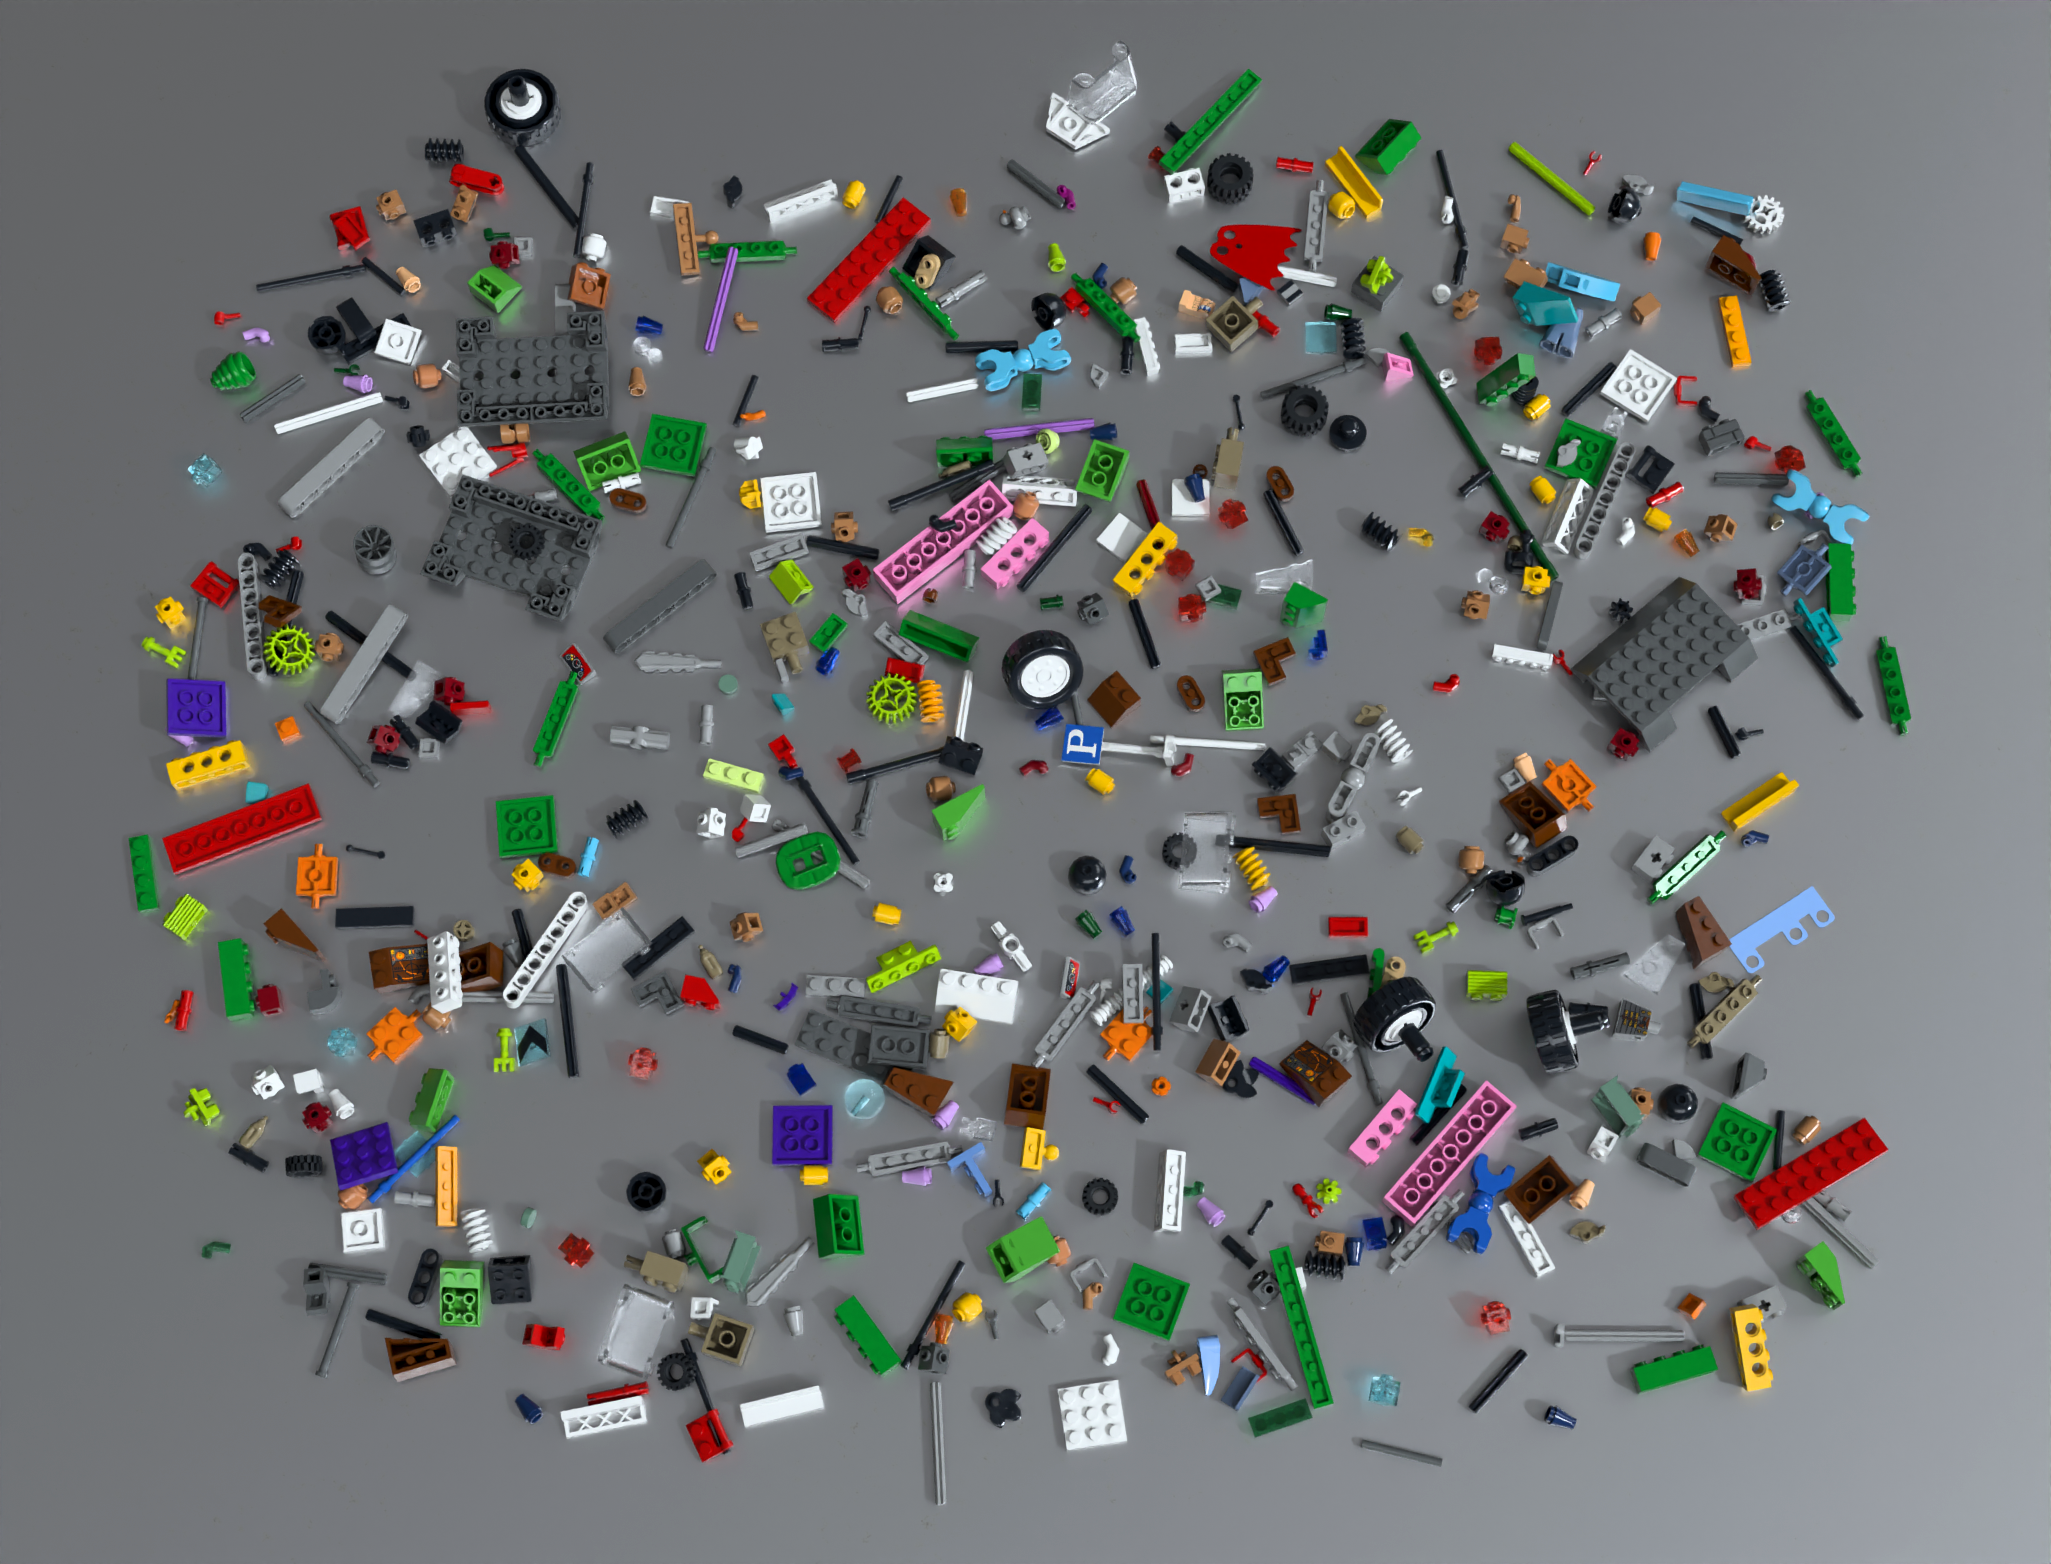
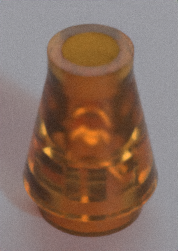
M957 188L951 190L949 197L956 216H966L967 193L965 189Z
M1684 529L1674 537L1675 543L1690 557L1700 551L1691 531L1688 532L1687 529Z
M937 1315V1319H935V1343L947 1344L954 1325V1316Z

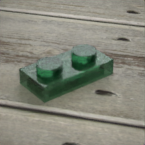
M1024 374L1022 411H1040L1042 374Z
M1218 584L1221 593L1206 601L1237 610L1242 590Z

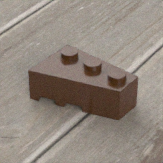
M891 1068L881 1082L880 1087L928 1117H931L937 1112L954 1082L903 1069Z
M385 1338L392 1374L397 1382L457 1365L453 1346L448 1339Z

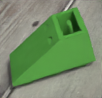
M1260 668L1222 670L1226 730L1264 728L1262 672Z
M1042 1216L999 1238L986 1247L1003 1283L1017 1281L1061 1252Z
M1822 1241L1796 1261L1798 1264L1797 1268L1803 1275L1808 1276L1811 1280L1812 1288L1817 1292L1819 1291L1823 1296L1824 1303L1829 1308L1832 1307L1835 1310L1845 1303L1836 1257L1824 1241Z
M444 1260L440 1267V1325L480 1327L484 1290V1262Z

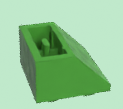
M495 265L479 270L467 283L470 292L497 313L522 288L519 283Z

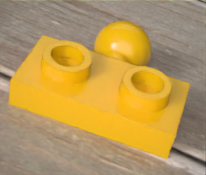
M1029 1127L1024 1129L1020 1167L1041 1170L1042 1155L1047 1160H1055L1058 1157L1059 1150L1055 1145L1050 1144L1044 1147L1045 1130Z

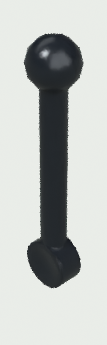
M870 306L864 307L865 313L858 336L860 341L863 339L867 316L871 311Z
M1234 395L1233 402L1236 404L1239 420L1238 429L1242 431L1245 429V425L1243 424L1240 411V396Z
M352 845L346 846L347 852L355 851L378 856L379 859L385 858L383 851L373 852L355 848Z
M1271 1200L1266 1201L1262 1213L1252 1228L1248 1229L1247 1233L1249 1236L1255 1234V1229L1268 1209L1273 1207Z

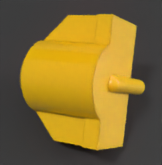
M757 479L744 481L739 488L741 503L749 509L761 507V492L758 489Z

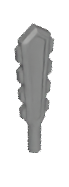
M646 651L634 660L639 669L645 672H653L654 670L659 672H667L668 670L680 672L684 669L686 672H693L694 669L701 667L721 668V660H701L690 654L682 656L678 653L669 655L666 652L655 654L654 651Z
M810 1237L794 1252L788 1255L784 1254L778 1264L774 1263L769 1268L768 1273H763L758 1278L759 1281L757 1283H752L747 1288L745 1293L746 1306L759 1307L765 1304L769 1299L768 1295L774 1293L779 1288L778 1284L788 1278V1273L793 1272L797 1268L800 1256L814 1243Z

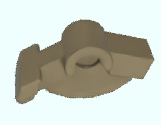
M1382 704L1371 707L1365 705L1361 708V712L1354 720V723L1359 726L1373 725L1379 720L1381 713L1387 712V708Z
M1712 972L1709 976L1698 980L1701 987L1710 993L1722 992L1726 987L1734 988L1732 979L1722 977L1717 972Z
M1580 1222L1572 1227L1570 1236L1578 1238L1587 1244L1592 1239L1603 1236L1606 1226L1603 1225L1598 1228L1592 1222Z

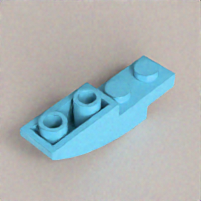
M1548 262L1545 271L1548 278L1547 282L1556 284L1559 287L1605 300H1616L1620 283L1552 262Z

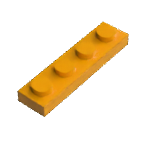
M1737 295L1720 297L1718 305L1732 368L1751 365L1752 361Z
M437 1146L435 1148L436 1226L439 1227L457 1226V1147Z

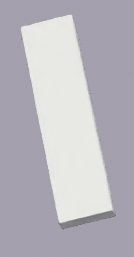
M1510 1201L1499 1205L1498 1208L1536 1277L1555 1269L1532 1225L1527 1223Z

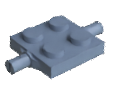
M1822 543L1814 551L1801 545L1777 572L1778 576L1787 582L1780 590V593L1786 596L1794 588L1807 596L1832 568L1822 558V555L1829 549L1828 546Z

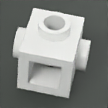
M713 807L700 811L697 818L696 834L711 839L724 836L726 814L719 812L717 808Z
M271 1064L264 1069L257 1070L251 1076L253 1091L256 1095L261 1094L263 1099L274 1096L285 1087Z

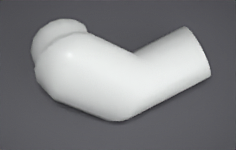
M1448 196L1444 197L1441 209V220L1445 224H1450L1454 219L1451 208L1453 198Z
M1629 517L1622 520L1623 533L1616 539L1622 546L1635 534L1634 522Z
M1109 1334L1102 1338L1107 1347L1105 1355L1102 1356V1362L1105 1365L1113 1364L1119 1353L1116 1342L1112 1335Z

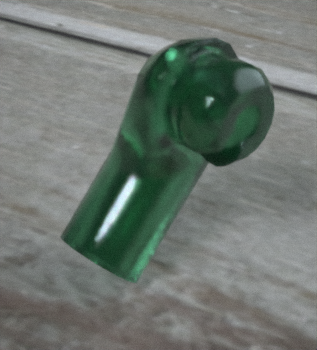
M1196 1181L1194 1182V1187L1184 1186L1183 1196L1202 1195L1205 1191V1184Z
M217 1241L211 1242L203 1246L201 1255L203 1258L210 1259L213 1252L229 1254L231 1244Z

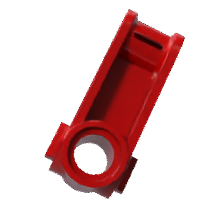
M454 164L451 170L449 183L460 188L461 185H465L470 190L494 196L501 195L504 191L502 178L495 173L471 168L463 164Z

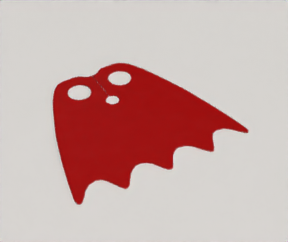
M1270 225L1223 226L1217 233L1218 241L1213 243L1210 248V254L1241 276L1275 291L1270 280L1284 276L1279 271L1278 264L1290 261L1284 251L1287 248L1297 246L1290 238V235L1300 232L1302 229ZM1226 231H1233L1236 236L1233 239H1227L1224 233ZM1241 244L1242 248H1236V245ZM1224 246L1228 249V253L1221 255L1217 252V248Z

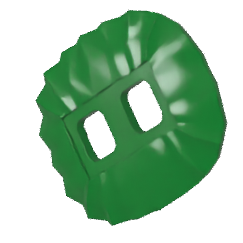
M813 832L799 836L784 844L777 852L776 867L782 882L790 889L802 890L818 886L834 877L840 869L841 858L838 848L831 837L826 833ZM820 850L823 862L815 865L812 861L811 853ZM802 857L806 868L797 872L793 861Z

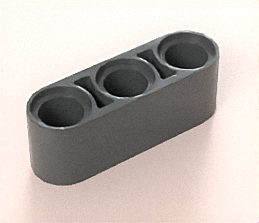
M1649 1143L1643 1144L1636 1159V1162L1641 1166L1684 1187H1689L1697 1170L1694 1165Z

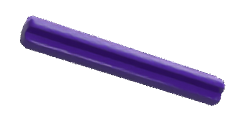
M1257 1057L1251 1059L1249 1062L1250 1067L1310 1104L1315 1105L1294 1080Z

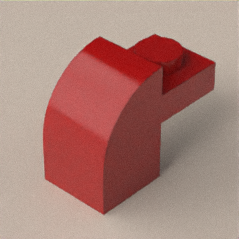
M526 1324L522 1344L548 1350H560L565 1341V1328Z

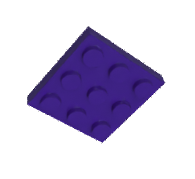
M167 678V735L225 738V681Z
M773 1106L772 1165H832L833 1106Z
M388 1122L330 1139L340 1191L399 1173Z

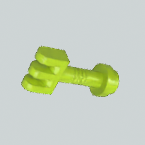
M146 637L142 643L144 650L149 652L152 649L167 657L165 663L176 669L179 665L173 662V660L181 662L183 659L176 654L179 653L183 656L186 654V651L175 645L172 650L155 643V638Z
M1447 922V927L1431 935H1428L1426 930L1414 935L1415 940L1423 938V940L1417 942L1418 947L1427 945L1420 950L1423 954L1434 949L1432 942L1448 934H1451L1452 937L1459 932L1455 922Z
M500 1028L496 1033V1037H500L501 1052L500 1058H494V1072H499V1064H502V1072H507V1064H510V1072H514L515 1058H508V1037H512V1032H510L509 1028Z

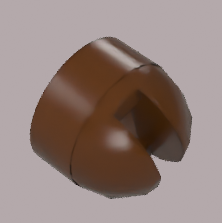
M1198 464L1193 468V474L1195 472H1205V474H1199L1204 479L1207 476L1208 470L1206 466Z
M931 588L926 589L922 600L931 604L937 603L938 592L934 588L932 591Z

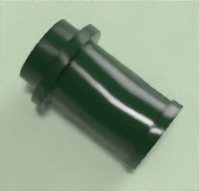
M1058 594L1056 597L1040 598L1041 610L1064 607L1063 597Z

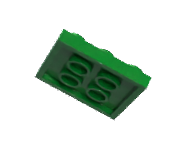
M652 414L640 467L695 477L707 423Z
M1565 418L1544 468L1569 479L1581 478L1592 488L1597 489L1618 439ZM1573 439L1580 440L1581 443L1577 446L1576 459L1570 465L1563 466V468L1556 467L1557 450L1559 447L1567 445Z
M553 795L496 801L500 858L558 852Z
M1723 1102L1697 1156L1752 1183L1777 1129Z
M1133 1263L1113 1320L1170 1341L1190 1284Z

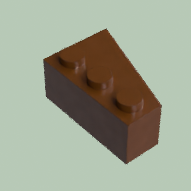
M1700 896L1684 903L1675 912L1682 935H1685L1687 951L1690 952L1693 960V969L1720 955L1732 945Z

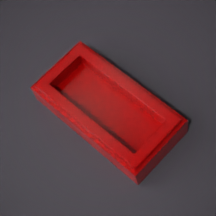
M348 212L333 222L336 229L355 251L370 241L368 235Z
M888 657L884 676L887 677V674L890 673L891 678H894V675L897 673L898 679L904 676V681L910 680L913 683H919L923 679L925 665Z
M488 700L450 703V710L456 716L492 713Z
M1329 917V938L1368 937V917Z

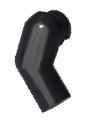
M249 543L243 547L244 553L260 555L265 561L272 557V554L261 543Z

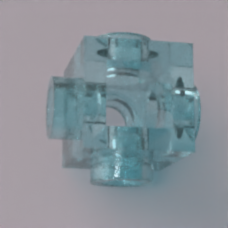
M204 453L188 468L192 474L191 478L198 485L202 483L206 487L223 473L215 460Z
M338 1028V1030H332L331 1036H328L327 1047L337 1057L353 1056L354 1049L357 1047V1037L348 1028Z
M1381 1374V1377H1372L1368 1401L1384 1406H1397L1401 1382L1393 1380V1376Z

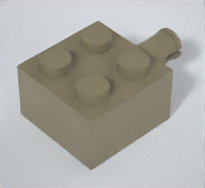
M1232 296L1206 319V328L1232 352L1258 329V320L1252 314L1262 307L1263 303L1255 296L1244 307Z
M1230 427L1227 429L1226 439L1222 438L1221 445L1217 444L1211 480H1215L1214 487L1236 490L1244 442L1237 441L1239 430L1234 428V434L1232 435L1233 428Z
M796 612L760 624L774 665H776L775 660L782 658L783 662L788 661L792 674L803 671L798 657L810 653Z
M647 1251L644 1260L627 1255L624 1267L639 1271L645 1284L657 1287V1284L664 1287V1290L675 1293L676 1290L682 1292L689 1272L686 1263Z
M714 1313L709 1327L691 1322L688 1334L705 1339L701 1350L703 1355L741 1367L755 1329L753 1325Z

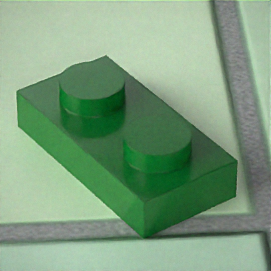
M832 613L809 640V643L825 654L848 627V623Z

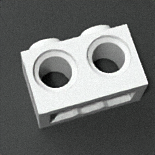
M1189 168L1183 172H1175L1173 175L1169 173L1164 176V187L1169 203L1204 195L1205 185L1200 168ZM1193 180L1196 181V183L1192 184L1189 183V181ZM1176 184L1179 187L1174 188L1171 185Z

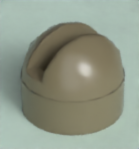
M1773 513V517H1768L1767 523L1772 530H1775L1783 525L1784 519L1779 514Z
M1514 535L1510 537L1507 548L1512 551L1522 550L1520 536Z

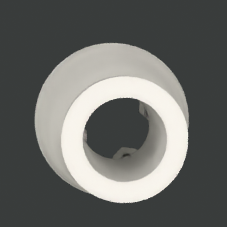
M339 1089L329 1093L328 1096L331 1099L337 1116L345 1119L354 1113L353 1103Z

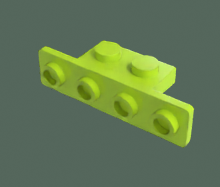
M909 941L876 957L882 970L867 977L866 982L871 993H874L939 961L941 956L937 946L934 944L917 952L912 942Z

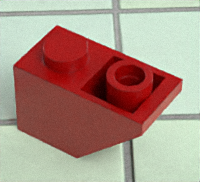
M685 975L680 995L685 1005L695 1007L696 1004L702 1005L707 1010L720 1009L721 1004L705 978Z

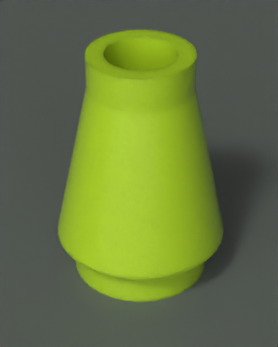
M1057 243L1050 244L1048 246V266L1054 272L1061 271L1065 268L1066 260L1059 249V245Z

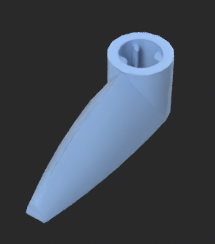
M1218 1335L1197 1338L1205 1395H1211L1218 1378L1220 1365Z

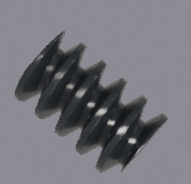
M429 138L428 143L425 145L426 161L429 158L432 161H436L438 158L442 162L445 157L446 162H450L452 158L453 162H457L460 159V162L463 163L464 147L460 139H458L457 144H454L453 139H451L449 144H447L446 139L440 144L439 138L436 139L435 143H433L432 138Z
M1768 270L1760 274V286L1763 288L1762 292L1765 295V301H1767L1768 311H1778L1789 305L1791 302L1786 299L1789 295L1788 293H1783L1786 291V287L1782 286L1784 280H1779L1782 278V274L1776 273V270Z
M1350 318L1344 320L1340 325L1342 330V349L1344 350L1343 356L1346 359H1359L1365 356L1362 353L1366 350V347L1363 346L1365 340L1362 338L1365 334L1361 332L1364 330V326L1361 325L1363 324V319Z
M1535 376L1528 383L1518 388L1517 391L1511 393L1513 400L1517 404L1525 406L1534 398L1539 384L1538 378Z
M1371 512L1362 524V533L1368 532L1367 537L1372 538L1374 536V542L1380 541L1381 547L1386 545L1387 551L1392 550L1403 534L1397 536L1398 529L1392 532V525L1385 527L1386 521L1384 520L1379 523L1380 516L1374 519V512Z
M285 549L277 552L279 557H273L274 563H268L270 569L264 568L263 572L265 575H259V579L273 590H275L274 586L281 588L279 580L286 581L283 576L284 574L291 575L288 568L295 570L292 563H300L293 554Z
M633 801L634 807L627 804V811L621 807L620 815L614 811V818L609 815L606 816V823L615 839L617 838L616 832L623 835V828L630 831V824L637 827V820L640 823H644V816L649 820L638 801Z
M1308 1250L1305 1256L1303 1273L1308 1270L1311 1277L1313 1272L1316 1271L1317 1278L1324 1273L1325 1279L1332 1274L1333 1280H1336L1337 1276L1340 1275V1279L1343 1281L1346 1261L1344 1262L1342 1255L1336 1260L1335 1254H1332L1330 1259H1328L1327 1253H1324L1322 1258H1320L1319 1252H1316L1314 1257H1312V1252Z

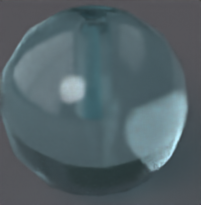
M860 1079L854 1081L848 1087L845 1093V1104L847 1110L855 1117L870 1119L876 1117L882 1111L885 1105V1094L883 1088L873 1080Z

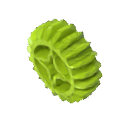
M285 624L284 630L277 627V632L272 630L270 632L271 636H267V642L263 644V647L267 648L263 651V654L269 655L265 659L266 662L272 661L270 668L276 665V672L283 669V675H286L288 670H290L291 675H294L295 669L300 674L302 668L306 670L308 669V664H312L313 660L310 657L315 656V653L312 651L315 649V645H311L313 638L307 639L309 633L305 632L302 634V627L298 631L295 630L296 625H292V628L289 629V626ZM282 637H293L290 641L278 640ZM297 641L301 642L305 653H302V650L297 647ZM293 643L291 653H288V655L285 656L288 647H290ZM274 646L278 647L277 649L282 653L281 659L277 657ZM290 658L300 659V661L295 663L286 662Z
M890 673L887 674L886 679L881 675L880 682L874 679V685H870V691L866 693L868 697L866 704H869L868 710L873 711L872 716H878V721H882L885 718L886 724L889 723V720L896 724V719L898 718L903 722V716L909 718V712H914L913 706L917 705L915 700L917 693H914L915 687L911 686L910 680L905 682L904 676L898 679L897 673L894 675V678H891ZM890 686L898 687L901 689L893 690ZM884 689V696L880 697V700L876 701L877 695L881 690ZM889 694L893 698L895 697V704L893 701H890ZM907 696L906 703L903 707L899 708L898 703ZM890 707L893 711H887L882 708Z

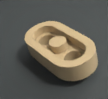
M928 254L922 258L914 277L919 288L925 289L933 284L940 268V259L937 255Z
M1391 957L1387 961L1381 987L1389 981L1403 977L1406 965L1402 958ZM1397 963L1399 968L1395 969L1392 965Z

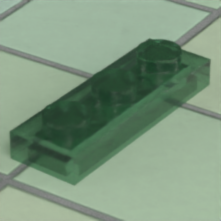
M1305 1398L1248 1418L1254 1438L1312 1419L1313 1417Z

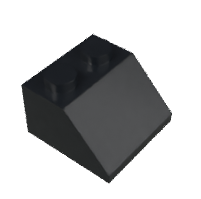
M927 235L917 239L902 269L912 277H915L922 258L928 254L937 255L940 259V268L933 284L928 287L931 290L948 272L956 256Z

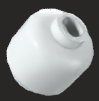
M589 233V236L583 238L581 253L586 256L585 259L596 262L597 259L604 257L606 241L603 239V236Z

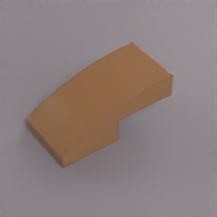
M624 882L611 893L607 892L592 905L604 920L634 902L638 897L629 884Z

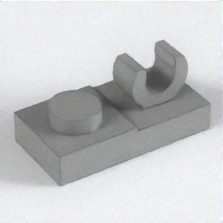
M1310 731L1284 752L1282 757L1295 770L1322 748V742Z

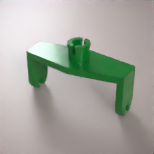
M702 1216L681 1228L692 1252L684 1255V1257L687 1259L686 1261L690 1267L698 1262L707 1280L712 1284L721 1279L720 1275H723V1267L711 1274L690 1236L691 1232L708 1222L707 1218Z

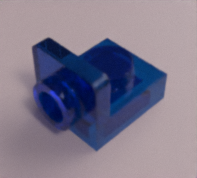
M1325 629L1317 630L1316 637H1313L1314 648L1317 649L1308 650V659L1315 661L1324 659L1328 653Z
M803 1063L800 1065L795 1064L788 1069L787 1078L800 1097L817 1086Z
M1383 1218L1362 1220L1367 1250L1387 1248V1235Z

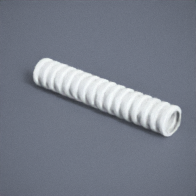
M1163 954L1160 955V976L1162 977L1164 972L1167 973L1168 969L1173 968L1171 961ZM1152 963L1151 966L1148 965L1146 967V970H1142L1143 991L1145 987L1148 988L1149 984H1152ZM1121 988L1118 989V992H1114L1113 996H1109L1108 1000L1105 999L1103 1004L1100 1003L1099 1007H1095V1011L1089 1012L1090 1017L1097 1025L1101 1026L1103 1021L1106 1022L1107 1018L1112 1017L1111 1014H1116V1010H1121V1006H1123Z

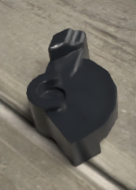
M733 176L729 182L723 185V193L726 195L727 206L730 208L735 207V201L742 194V185L736 176Z
M1253 969L1240 971L1247 990H1258L1264 994L1272 990V985L1266 984L1265 977L1261 972Z

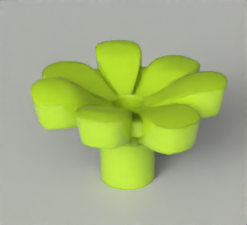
M1325 1178L1323 1179V1184L1318 1183L1316 1189L1320 1192L1316 1194L1317 1199L1324 1198L1323 1203L1326 1205L1329 1204L1330 1200L1336 1203L1338 1201L1336 1195H1341L1342 1193L1340 1188H1336L1338 1182L1333 1180L1330 1183L1329 1179Z

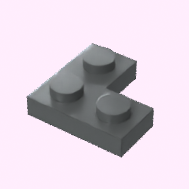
M666 971L631 988L640 1007L658 998L665 1014L668 1015L684 1006Z

